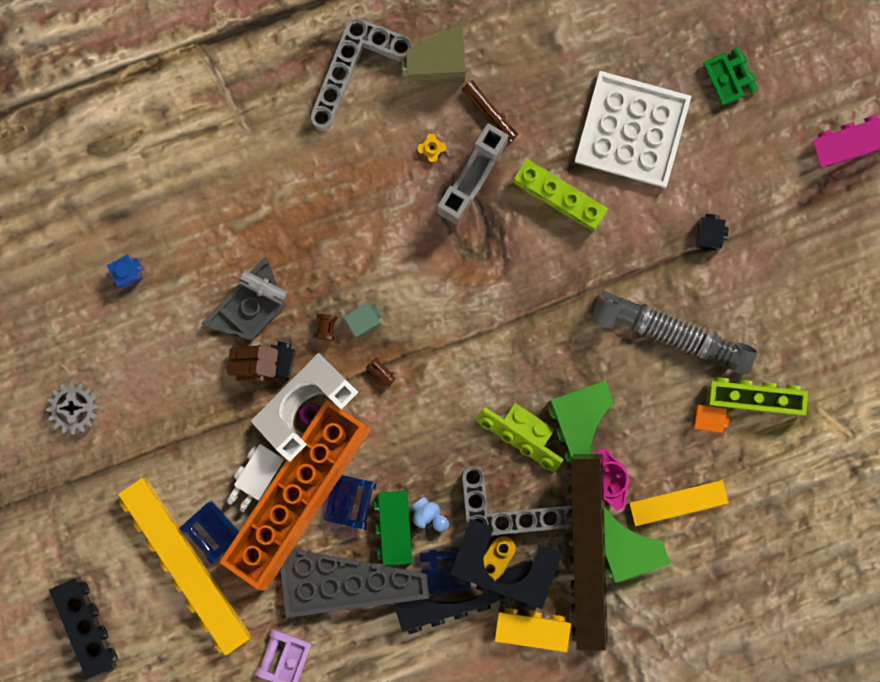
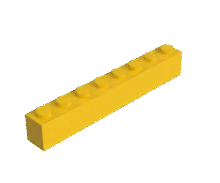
M141 478L118 494L121 498L119 504L126 513L128 511L134 518L132 523L137 531H143L147 537L145 542L152 552L156 551L161 558L159 564L166 573L169 571L173 576L174 580H172V583L179 593L183 591L187 597L185 602L192 613L196 611L201 618L199 624L206 633L210 632L215 639L212 643L219 653L223 652L226 656L252 638L251 634L147 478Z

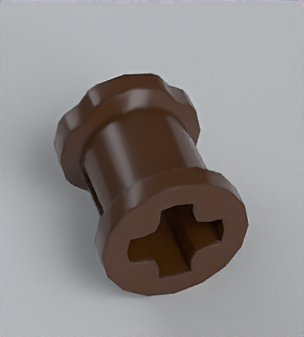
M317 314V332L313 338L334 341L333 330L338 317Z

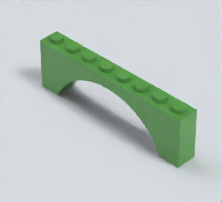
M606 381L550 400L551 405L547 406L551 419L557 420L559 428L555 430L559 441H564L567 450L563 451L566 461H571L573 454H590L596 428L603 415L614 404ZM604 506L606 575L608 579L613 578V581L617 583L671 564L662 540L644 537L632 532L620 524Z

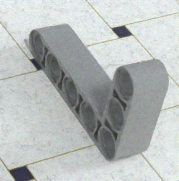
M355 18L350 20L346 25L311 113V121L315 129L324 132L332 127L363 48L402 62V58H407L406 52L398 53L395 51V47L398 44H405L408 47L407 50L411 49L412 45L409 38L362 19ZM354 27H361L364 31L360 36H353L351 30ZM377 35H382L386 40L383 44L376 45L373 42V38ZM350 48L355 51V54L351 58H345L342 56V52ZM338 70H343L346 73L345 78L342 80L334 79L333 75ZM329 92H334L338 96L334 102H327L324 99L325 95ZM326 114L329 119L325 124H318L316 122L318 115Z
M474 466L464 470L462 482L467 526L470 518L482 519L485 524L493 527L491 535L573 527V524H569L567 518L568 511L572 509V505L488 513L485 480L482 470ZM471 470H476L480 475V480L476 484H470L466 479L467 473ZM474 494L482 497V504L478 508L471 507L468 502L470 496ZM552 511L556 515V521L552 525H547L543 521V516L546 512ZM521 515H531L532 524L529 527H522L520 525L519 518ZM500 516H505L509 522L507 528L503 530L495 526V520Z

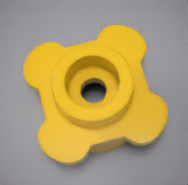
M428 134L425 142L418 145L419 153H424L430 162L437 161L440 153L446 150V144L438 141L435 134Z

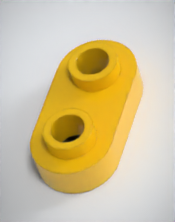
M507 536L497 537L484 555L485 569L489 564L495 566V571L488 573L495 580L500 577L515 553V544ZM501 544H506L508 546V551L506 553H501L499 551V546Z

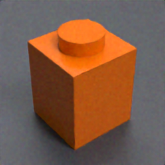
M695 405L691 429L723 433L724 429H727L729 425V415L726 414L727 409Z

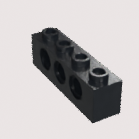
M77 577L49 589L86 680L116 667L117 653L113 647H109L106 640L109 638L106 627L99 623L97 618L99 610L94 602L91 603L89 599L90 589L85 580L82 581L81 577ZM73 598L81 601L82 606L79 611L71 607ZM82 620L90 623L91 630L89 633H84L80 629ZM91 643L99 645V655H93L90 652L89 646Z

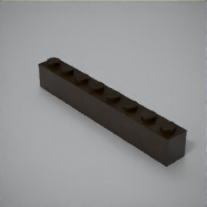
M573 454L571 461H567V476H571V485H568L567 495L568 500H572V509L568 511V522L573 524V533H569V547H573L574 556H570V571H574V580H571L570 592L571 595H575V604L571 605V617L575 618L576 627H572V642H576V650H606L608 645L603 454Z

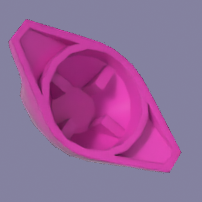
M606 448L597 451V454H603L604 499L616 511L625 509L629 484L628 473L625 467Z

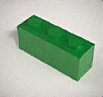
M408 491L378 492V497L374 498L375 512L380 513V521L376 522V536H381L382 546H377L378 560H383V566L412 564Z

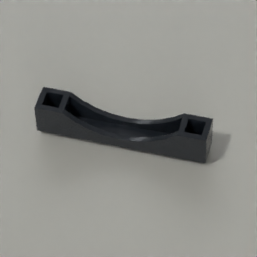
M532 559L508 566L498 581L510 583L521 579L528 572ZM491 590L490 594L483 592L470 599L457 602H438L423 599L394 603V607L402 632L408 631V634L422 631L421 626L431 624V627L439 626L445 623L444 619L454 616V619L457 620L468 616V611L477 609V612H483L491 609L490 604L500 602V605H505L511 602L500 599V593Z

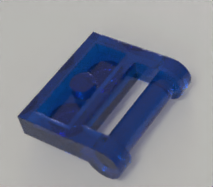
M341 475L330 492L324 521L366 530L368 523L365 522L370 500L377 483ZM358 486L364 487L357 518L352 520L351 514Z
M212 500L206 503L179 528L183 534L187 533L208 557L206 560L210 564L214 563L228 550L240 532ZM197 522L219 545L218 549L214 551L193 527Z

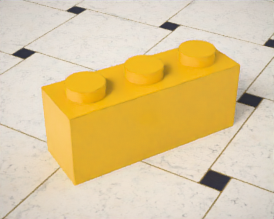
M504 607V611L498 610L494 640L495 642L567 652L571 622L566 621V616L552 614L551 618L542 617L541 612L528 611L526 615L519 614L518 609Z

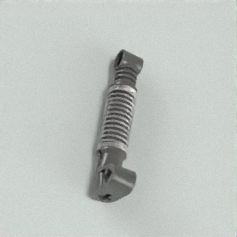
M601 290L591 316V320L596 324L612 328L615 321L632 327L634 332L641 335L645 332L646 337L650 334L651 339L655 336L656 341L660 338L661 343L665 340L666 345L670 342L671 347L675 344L676 349L680 346L681 351L685 348L686 353L690 350L691 355L695 353L696 357L699 356V358L704 360H713L715 357L717 362L722 360V364L727 362V367L743 375L750 373L758 355V351L755 348L744 343H735L733 345L732 341L727 343V339L721 341L722 337H719L718 333L714 330L709 329L708 333L704 334L705 327L702 331L700 325L697 328L695 323L692 326L690 321L687 324L685 319L682 322L680 317L677 320L675 315L672 318L670 313L667 316L665 311L663 314L660 313V309L658 312L655 311V307L652 310V307L647 304L639 305Z

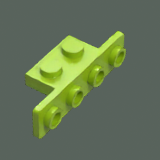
M514 403L504 419L486 407H483L475 418V421L480 423L483 428L492 431L502 441L511 444L520 450L523 455L532 458L546 470L555 473L564 461L563 458L545 447L555 429L516 403Z

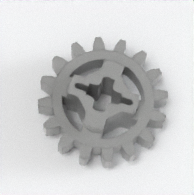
M70 382L69 388L62 384L60 385L61 392L57 390L52 391L55 398H48L47 401L52 403V407L46 408V411L53 414L48 418L49 421L56 420L54 428L58 429L63 426L62 433H67L71 429L72 434H77L78 428L81 432H86L85 425L94 426L91 419L99 418L94 411L100 409V406L94 405L98 397L90 396L93 391L91 388L84 391V384L80 383L76 388L75 383ZM78 393L83 395L88 403H83L79 399ZM66 395V400L59 404L62 397ZM73 404L83 407L82 409L75 410L74 415L72 411L64 410V408H69ZM85 412H88L86 418L80 422V417ZM59 413H62L67 417L68 423L64 422L61 419Z

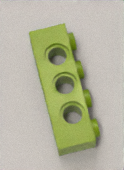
M527 158L514 177V184L592 232L595 231L608 210L602 204Z

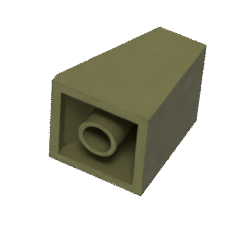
M458 24L406 51L407 58H402L403 78H408V84L465 81L463 24Z

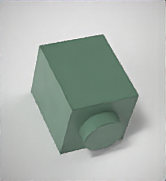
M369 302L345 315L344 319L355 337L359 338L381 324L379 318L382 315L376 305L370 306Z

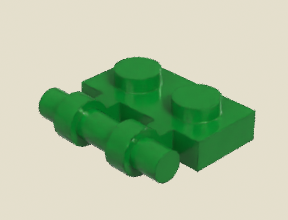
M740 47L731 50L734 59L730 61L726 53H722L702 63L721 106L744 97L745 94L742 90L744 86H747L750 94L759 90L755 83L757 79L754 74H751L746 63L748 59L745 54H742ZM734 67L739 68L742 79H737L733 70Z

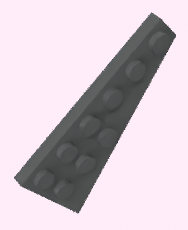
M293 549L280 568L286 618L430 599L427 574L299 549Z

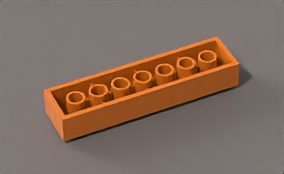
M326 399L301 437L307 445L290 462L286 460L219 563L256 589L266 591L372 429Z

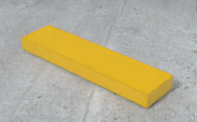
M723 480L629 502L634 526H639L728 504Z

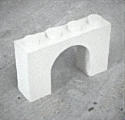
M318 353L251 422L271 445L290 462L307 445L293 428V419L298 408L313 396L326 395L342 409L358 391Z

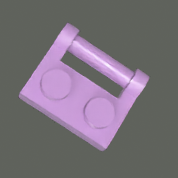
M271 628L268 646L260 667L256 668L255 675L272 682H298L312 643ZM281 640L286 642L276 672L272 673L269 671V668Z

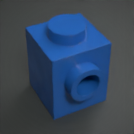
M127 254L107 265L117 286L121 289L143 279L140 272L143 268L137 257L133 259L132 256Z

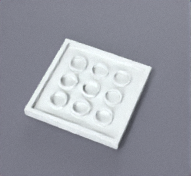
M599 71L574 163L666 188L691 96Z

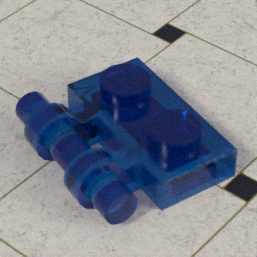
M453 547L451 550L446 551L430 549L429 552L420 553V562H430L431 569L421 570V573L427 574L429 594L471 590V582L463 585L453 581L454 576L450 575L452 567L438 568L437 561L452 560L453 566L459 550L458 547Z

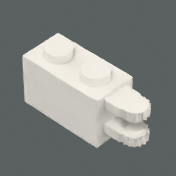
M260 444L258 448L253 446L247 456L249 462L245 468L241 466L235 474L234 479L237 481L234 485L236 487L227 500V503L232 505L241 490L246 492L248 496L242 502L239 509L243 513L253 498L258 501L261 500L286 461L285 458L263 444Z

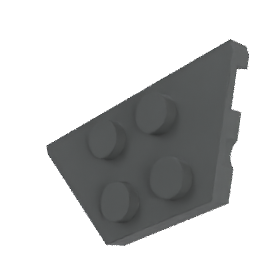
M264 257L250 273L263 280L266 278L269 280V283L277 286L269 260ZM238 284L201 324L205 327L252 341L285 305L284 302L280 305L263 295L260 297L256 295L257 292Z

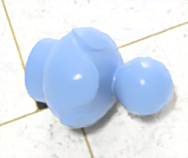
M424 497L410 508L413 512V523L419 528H425L427 524L433 521V527L436 531L444 532L448 529L449 516L440 515L438 504L429 502Z

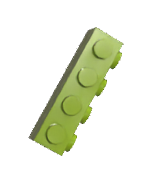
M715 377V381L708 382L706 406L805 416L807 414L809 391H802L801 386L786 385V389L777 388L776 383L763 382L762 386H755L753 381L739 380L737 384L729 383V378Z

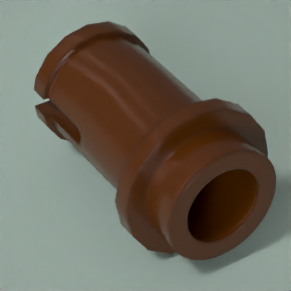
M376 357L371 362L378 369L370 363L366 366V369L378 379L380 386L388 388L396 380L394 377L395 373L390 372Z

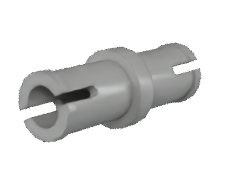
M247 270L243 271L238 281V284L257 292L256 295L260 297L263 295L280 305L283 303L288 292L269 283L268 279L264 278L263 280L247 272Z

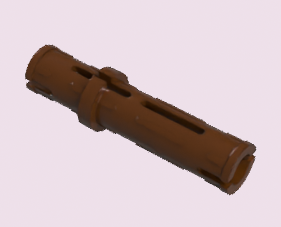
M473 80L462 88V92L466 94L489 123L509 135L507 144L519 135L507 122L505 114H501Z

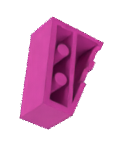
M878 114L864 118L865 123L855 125V122L842 125L841 130L834 133L831 130L818 133V138L813 139L821 167L826 168L863 155L874 154L875 151L880 150V118Z

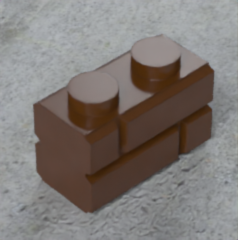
M262 345L232 347L229 351L230 362L228 363L227 374L228 376L236 377L237 382L250 383V380L265 382V378L275 376V362H277L278 350Z

